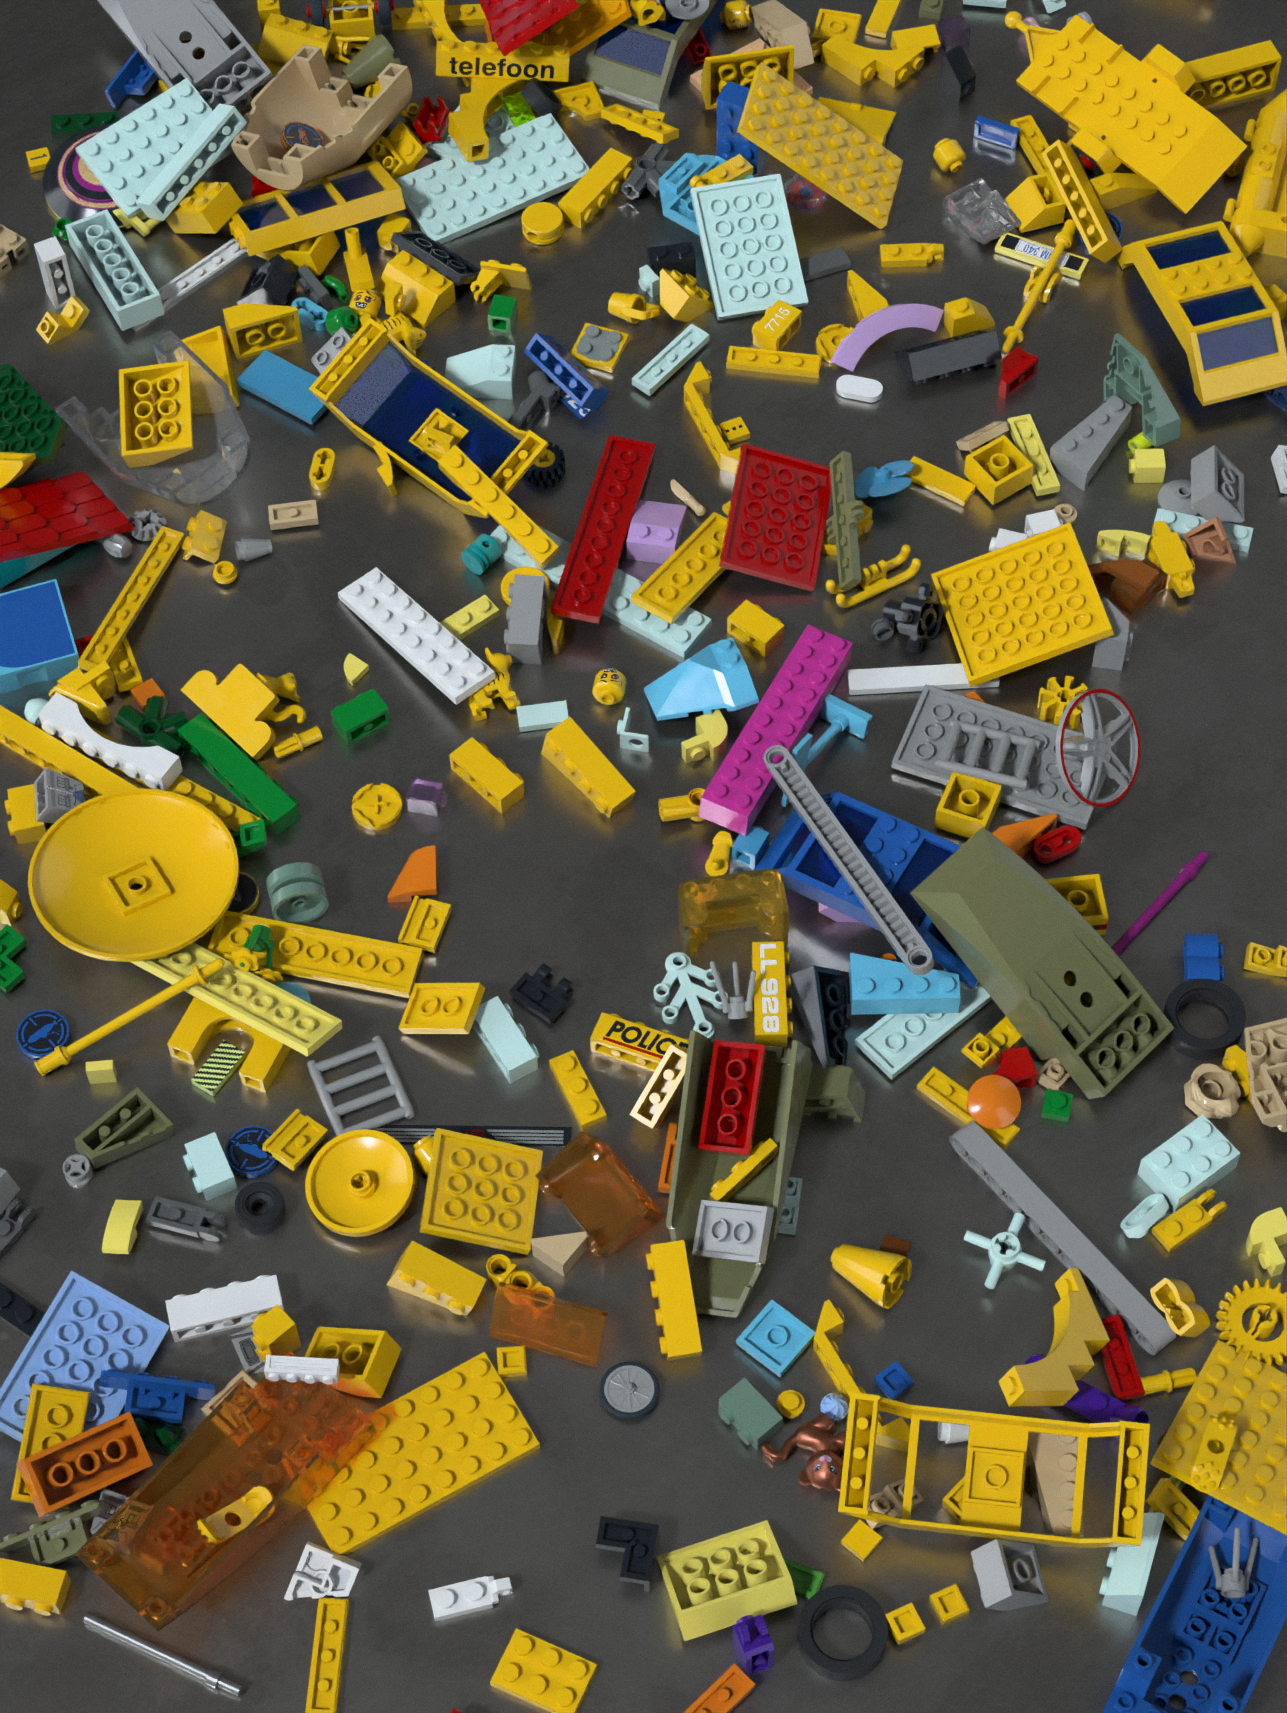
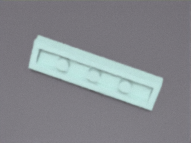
M690 324L632 378V385L647 395H652L710 341V335L697 326Z
M1160 508L1157 509L1155 521L1161 520L1166 522L1171 532L1177 531L1180 539H1184L1183 534L1209 521L1203 517ZM1221 521L1231 549L1248 553L1254 528Z

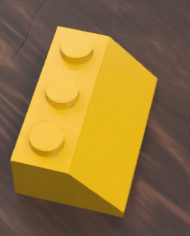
M270 13L264 26L257 55L262 61L283 67L303 45L321 48L325 61H327L334 31L284 17L280 14Z
M402 250L387 263L374 290L376 295L385 302V296L394 282L403 284V294L406 296L400 312L423 328L427 327L456 302L454 282L405 250Z

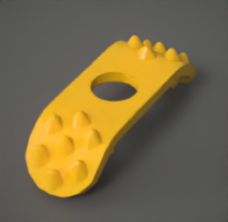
M1219 1414L1210 1415L1190 1478L1192 1485L1201 1492H1213L1220 1485L1238 1429V1424L1235 1423L1234 1419L1228 1421L1227 1416L1220 1418ZM1211 1440H1218L1224 1445V1451L1219 1454L1212 1453L1208 1449L1207 1444Z
M254 1487L246 1495L207 1518L199 1519L197 1521L198 1530H201L202 1535L208 1537V1542L221 1544L267 1516L274 1507V1495L267 1487ZM228 1513L238 1515L241 1519V1524L230 1526L225 1521V1515Z

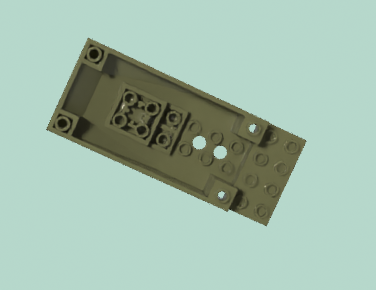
M982 827L910 892L1040 1060L1056 1057L1088 1099L1106 1096L1174 1029L1173 1025L1143 986L1094 928L1038 872L986 828ZM1067 971L1073 972L1076 976V983L1073 986H1068L1064 982V974ZM1081 995L1090 1007L1087 1008L1081 1004Z

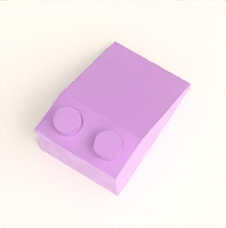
M639 500L626 541L627 559L663 564L679 548L687 506Z

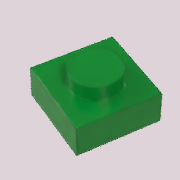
M1046 1089L1041 1117L1068 1123L1073 1094Z

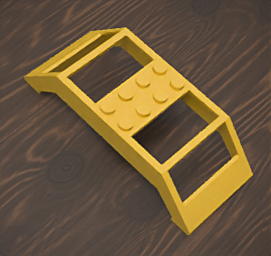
M851 1392L838 1513L904 1529L1073 1548L1141 1546L1150 1424L1127 1421L1088 1424L910 1405L880 1397V1395ZM879 1411L911 1419L902 1518L869 1510ZM920 1420L970 1426L961 1525L911 1520ZM1028 1432L1079 1437L1071 1537L1020 1532ZM1120 1436L1112 1537L1080 1538L1087 1439Z

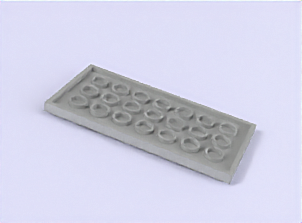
M925 684L892 760L891 768L947 785L952 772L936 768L934 763L937 758H941L951 731L949 728L951 719L1041 741V746L1039 750L1035 749L1026 780H1028L1027 788L1022 789L995 783L1002 785L1000 803L1040 816L1055 813L1058 816L1057 821L1086 830L1095 807L1086 806L1077 801L1069 793L1061 779L1055 750L1057 725ZM1065 728L1063 738L1084 736V734ZM965 732L960 733L951 761L966 764L976 735ZM985 738L976 767L991 770L1000 741ZM1010 744L1001 770L1002 774L1016 777L1025 747ZM1114 744L1111 747V751L1114 754L1117 751L1118 744ZM1063 754L1068 776L1080 792L1082 784L1080 777L1084 761L1073 762L1068 760L1066 755ZM1101 770L1093 799L1098 800L1107 777L1103 770Z

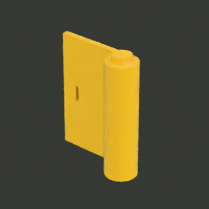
M819 97L818 102L885 147L886 135L896 117V112L863 106L858 103H848Z

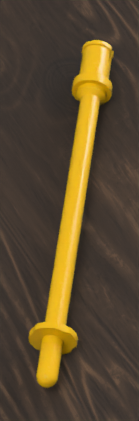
M1066 220L1061 232L1057 233L1055 237L1057 245L1013 326H1008L1003 333L1006 338L1002 346L1004 353H1009L1014 343H1020L1023 340L1024 334L1021 330L1064 249L1070 248L1073 243V237L1078 230L1074 220Z
M216 959L201 969L196 964L193 965L194 973L69 1046H56L54 1048L55 1051L34 1062L37 1070L42 1076H45L61 1065L66 1066L70 1064L74 1054L194 984L200 982L203 986L207 985L206 977L222 969L225 965L224 960Z

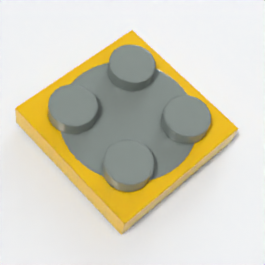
M585 323L570 354L582 365L613 373L629 341V334Z

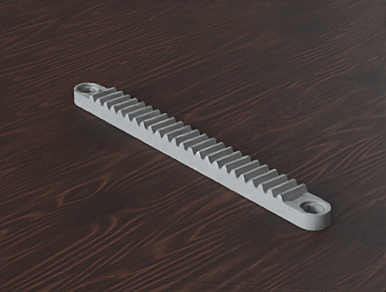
M774 745L768 748L763 757L768 771L817 839L820 846H822L824 852L827 853L829 859L832 860L834 866L837 867L839 873L842 874L855 896L858 897L860 903L868 911L877 927L880 928L882 934L885 935L887 941L895 949L898 957L902 959L911 973L915 975L929 973L933 969L935 962L930 948L805 773L784 746ZM777 755L784 756L783 761L780 763H771L773 757ZM919 955L927 957L924 964H913L915 957Z

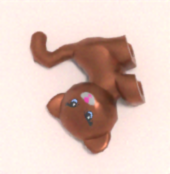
M823 1412L812 1421L800 1426L784 1442L781 1450L776 1451L768 1441L762 1443L761 1449L764 1455L772 1461L786 1460L796 1446L815 1452L808 1459L806 1468L800 1472L798 1483L803 1486H814L821 1490H836L840 1492L843 1459L839 1454H844L846 1433L841 1431L834 1435L837 1431L836 1426Z

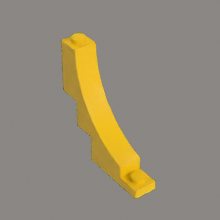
M1069 1268L1054 1283L1061 1300L1053 1307L1055 1319L1054 1337L1047 1356L1034 1363L1014 1365L999 1380L1009 1407L1063 1406L1079 1391L1075 1380H1080L1094 1366L1091 1356L1098 1353L1110 1341L1078 1268Z

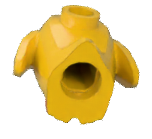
M630 0L631 14L638 19L640 26L654 23L657 20H665L666 12L660 0Z

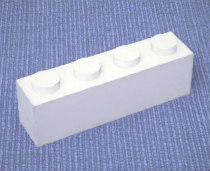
M261 1275L255 1280L247 1282L235 1281L226 1287L217 1289L206 1288L201 1290L200 1293L192 1295L180 1294L165 1301L170 1329L175 1342L251 1325L258 1315L263 1312L267 1313L277 1304L284 1311L276 1275Z

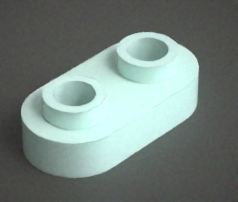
M1157 1193L1148 1196L1122 1220L1120 1226L1128 1238L1143 1237L1157 1220L1162 1219L1166 1215L1169 1204L1164 1195Z

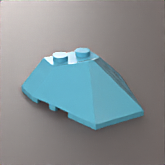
M733 637L708 645L643 688L657 721L689 717L688 713L703 711L704 715L712 714L713 709L727 708L728 712L736 711L759 703L749 670Z

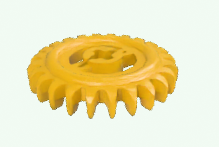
M1256 1278L1253 1288H1251L1248 1281L1245 1280L1242 1290L1238 1285H1234L1233 1295L1230 1292H1226L1224 1296L1226 1302L1223 1300L1219 1302L1221 1310L1216 1313L1217 1319L1220 1320L1217 1322L1216 1328L1222 1330L1219 1338L1221 1340H1228L1226 1345L1236 1348V1354L1244 1352L1246 1354L1245 1360L1254 1357L1259 1362L1264 1361L1269 1366L1272 1365L1273 1360L1279 1366L1283 1364V1358L1287 1360V1291L1283 1294L1281 1293V1282L1274 1289H1271L1270 1279H1267L1264 1287H1261L1259 1279ZM1256 1307L1249 1321V1331L1246 1333L1242 1325V1316L1250 1308ZM1279 1315L1283 1324L1281 1335L1272 1341H1257V1338L1264 1339L1272 1335Z

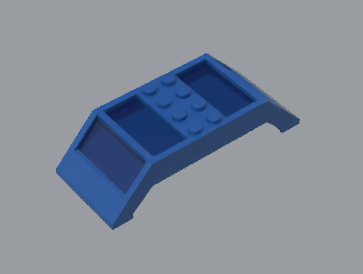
M838 791L820 795L930 948L934 960L948 972L959 974V981L976 988L979 983L977 978L910 894L913 889L961 846ZM794 809L748 878V884L768 893H771L772 890L790 889L881 931L844 880L842 874L839 873L837 867L834 866L832 860L829 859L827 853L824 852L822 846H820L817 839L808 829L803 819Z

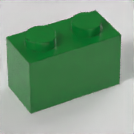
M374 688L360 693L356 698L345 704H340L330 711L333 727L348 746L391 723L389 708Z

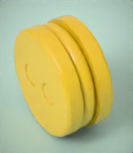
M538 202L528 206L522 213V233L529 242L537 245H548L556 242L562 236L564 231L563 214L556 205L548 202Z

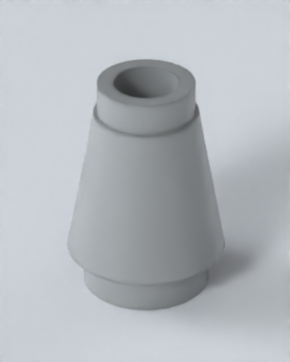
M241 538V541L235 542L237 558L239 561L244 560L247 562L271 554V540Z

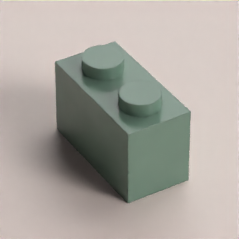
M745 1377L719 1398L718 1413L722 1420L728 1425L732 1423L738 1430L737 1433L741 1440L747 1445L752 1444L756 1450L761 1447L763 1442L769 1441L783 1429V1417Z

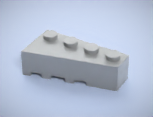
M1113 395L1051 446L1049 459L1053 469L1082 491H1085L1091 478H1094L1100 465L1103 461H1106L1112 448L1117 445L1128 429L1133 407L1118 396Z

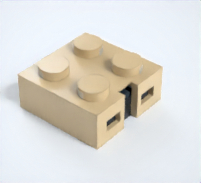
M0 224L1 279L12 269L11 265L15 261L19 263L30 253L26 238Z

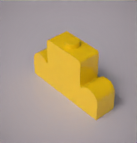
M238 664L221 682L210 671L202 670L197 672L181 689L187 697L255 760L258 761L275 742V731L262 720L278 704L279 698L267 687L269 682L259 672L254 675L244 665Z

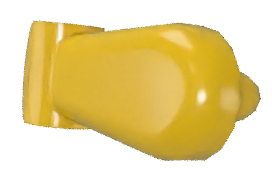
M726 831L718 832L713 838L712 844L714 846L705 864V870L712 878H722L728 872L730 851L734 840L731 834Z

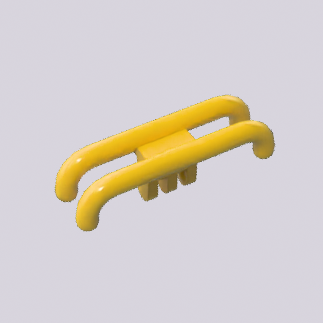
M905 544L902 546L900 553L893 559L886 562L881 560L877 565L872 564L869 566V570L867 568L861 569L862 581L854 587L861 585L864 591L846 598L842 594L845 591L840 590L839 584L835 585V581L831 579L826 582V590L831 594H837L836 603L839 607L849 608L908 581L919 571L921 560L914 558L911 566L906 571L887 579L886 573L903 564L909 557L911 548Z

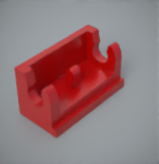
M429 96L423 97L413 121V126L422 144L442 140L449 123V113L452 112L448 110L445 101L440 96L437 98L440 106L433 105Z

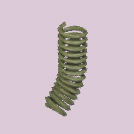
M1026 1467L1028 1469H1025L1024 1488L1032 1496L1036 1489L1030 1483V1468Z

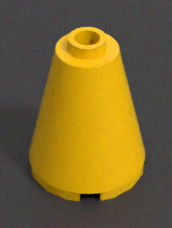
M842 1244L840 1247H836L831 1255L833 1269L883 1308L890 1309L899 1301L905 1291L900 1288L903 1280L909 1282L911 1276V1260L904 1255L849 1244Z

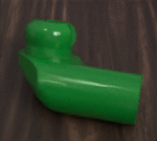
M326 275L321 280V284L327 291L331 288L336 290L340 302H346L350 299L346 284L333 275Z

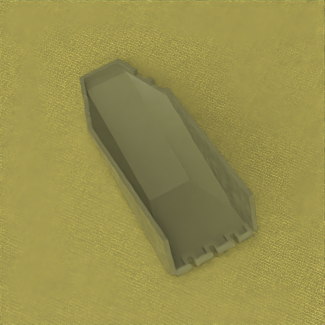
M690 1030L666 1227L669 1229L671 1242L684 1240L696 1313L739 1318L764 1264L698 1257L692 1255L701 1200L711 1201L710 1193L712 1192V1186L722 1178L725 1180L732 1174L731 1169L740 1160L746 1161L751 1155H719L698 1149L714 1041H711V1039L697 1031ZM792 1040V1048H788L786 1058H784V1047L767 1046L752 1143L753 1149L759 1142L763 1141L765 1143L771 1138L778 1145L779 1153L727 1201L729 1203L774 1208L766 1258L777 1236L811 1079L813 1062L810 1059L812 1050L795 1040Z

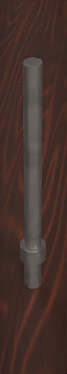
M87 1612L84 1617V1623L205 1680V1684L214 1689L220 1687L236 1696H240L244 1689V1685L226 1677L224 1672L214 1667L209 1669L91 1612Z

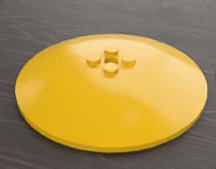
M143 788L126 789L103 794L79 804L60 817L46 831L30 861L28 871L29 896L33 909L44 928L56 940L73 951L107 961H143L176 952L192 944L215 926L229 908L235 895L239 878V861L234 840L227 827L204 805L191 798L170 791ZM134 884L143 885L139 890L130 889Z

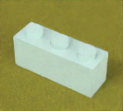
M496 996L479 1005L472 1025L511 1084L538 1069L537 1058L540 1056L533 1043L529 1044L525 1039L526 1033L520 1023L516 1024L512 1019L513 1013L507 1003L502 1004L499 997Z

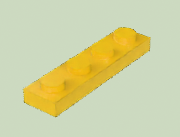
M614 104L601 109V117L609 120L610 123L621 125L628 131L640 133L642 137L654 139L659 144H667L671 140L679 138L678 128L620 104Z

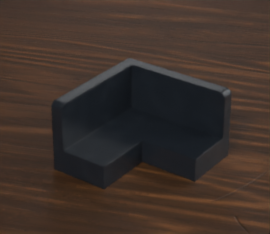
M601 1516L596 1548L624 1552L620 1581L644 1584V1592H650L659 1543V1525Z

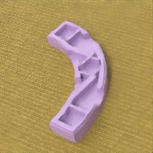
M920 303L896 304L877 310L860 321L851 333L845 336L835 351L831 363L853 372L863 353L880 337L894 330L908 327H919L936 332L944 310Z

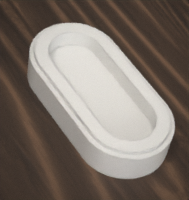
M843 375L836 382V391L841 397L872 403L881 399L883 386L874 379Z

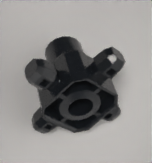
M921 583L917 591L918 598L907 596L903 601L892 598L884 605L883 618L889 619L896 624L899 633L910 636L907 640V650L909 652L920 653L924 643L922 639H934L939 634L940 627L945 623L942 604L931 600L934 593L932 584Z

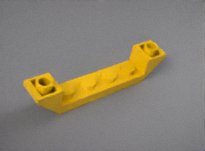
M700 361L695 364L684 385V403L719 468L736 474L741 448L731 451L729 443L724 442L722 439L720 427L718 425L715 426L711 410L709 408L706 409L704 406L703 395L710 393L712 376L708 369L705 370Z
M1067 971L1064 974V982L1068 986H1073L1076 983V976L1071 971ZM1005 1016L985 1036L979 1032L961 1052L982 1069L998 1064L1001 1053L1009 1048L1016 1047L1023 1040V1037Z
M829 1299L824 1302L814 1335L813 1349L837 1389L849 1403L851 1392L866 1394L861 1386L857 1387L853 1380L854 1374L848 1363L843 1364L838 1356L840 1355L839 1349L832 1339L843 1334L845 1317L838 1306L834 1307ZM879 1415L876 1444L908 1453L911 1423L906 1424L903 1417H899L883 1426L882 1418Z

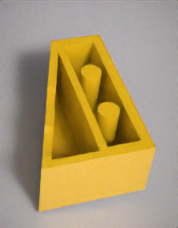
M412 1240L400 1256L386 1285L445 1307L455 1314L467 1316L473 1309L487 1279Z

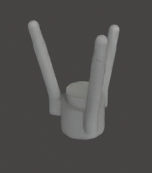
M711 961L710 966L723 1003V1013H728L729 1019L749 1017V1011H753L752 1001L756 971H751L747 1000H745V995H740L738 963L736 961L732 963L734 996H730L728 1002L714 961Z
M1236 1527L1234 1530L1232 1568L1225 1569L1223 1575H1221L1214 1547L1209 1546L1208 1548L1216 1578L1215 1588L1221 1590L1222 1596L1234 1599L1242 1598L1245 1596V1592H1249V1580L1259 1542L1257 1537L1253 1538L1243 1575V1571L1239 1569V1527Z

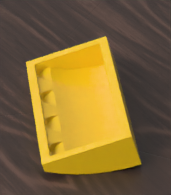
M217 326L179 340L178 346L181 361L189 360L192 414L215 413L239 407L240 402L228 336L222 327Z

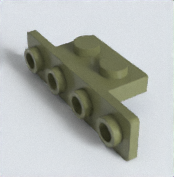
M97 1499L90 1500L81 1504L82 1508L77 1511H64L55 1515L56 1519L51 1522L42 1521L29 1526L30 1530L25 1533L16 1532L9 1534L0 1543V1552L10 1553L30 1544L35 1564L51 1567L92 1550L94 1547L86 1520L110 1511V1505L99 1502Z

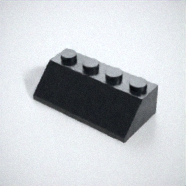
M986 329L895 352L908 381H915L916 384L927 383L929 378L937 376L938 379L949 377L951 372L959 370L960 373L972 371L973 366L981 364V367L991 366L995 364V360L1002 358L997 332Z

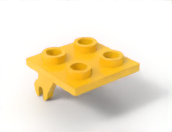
M496 260L481 261V271L477 280L470 286L476 302H478L479 296H483L482 303H485L500 285L531 290L532 287L525 267L516 263L505 265Z

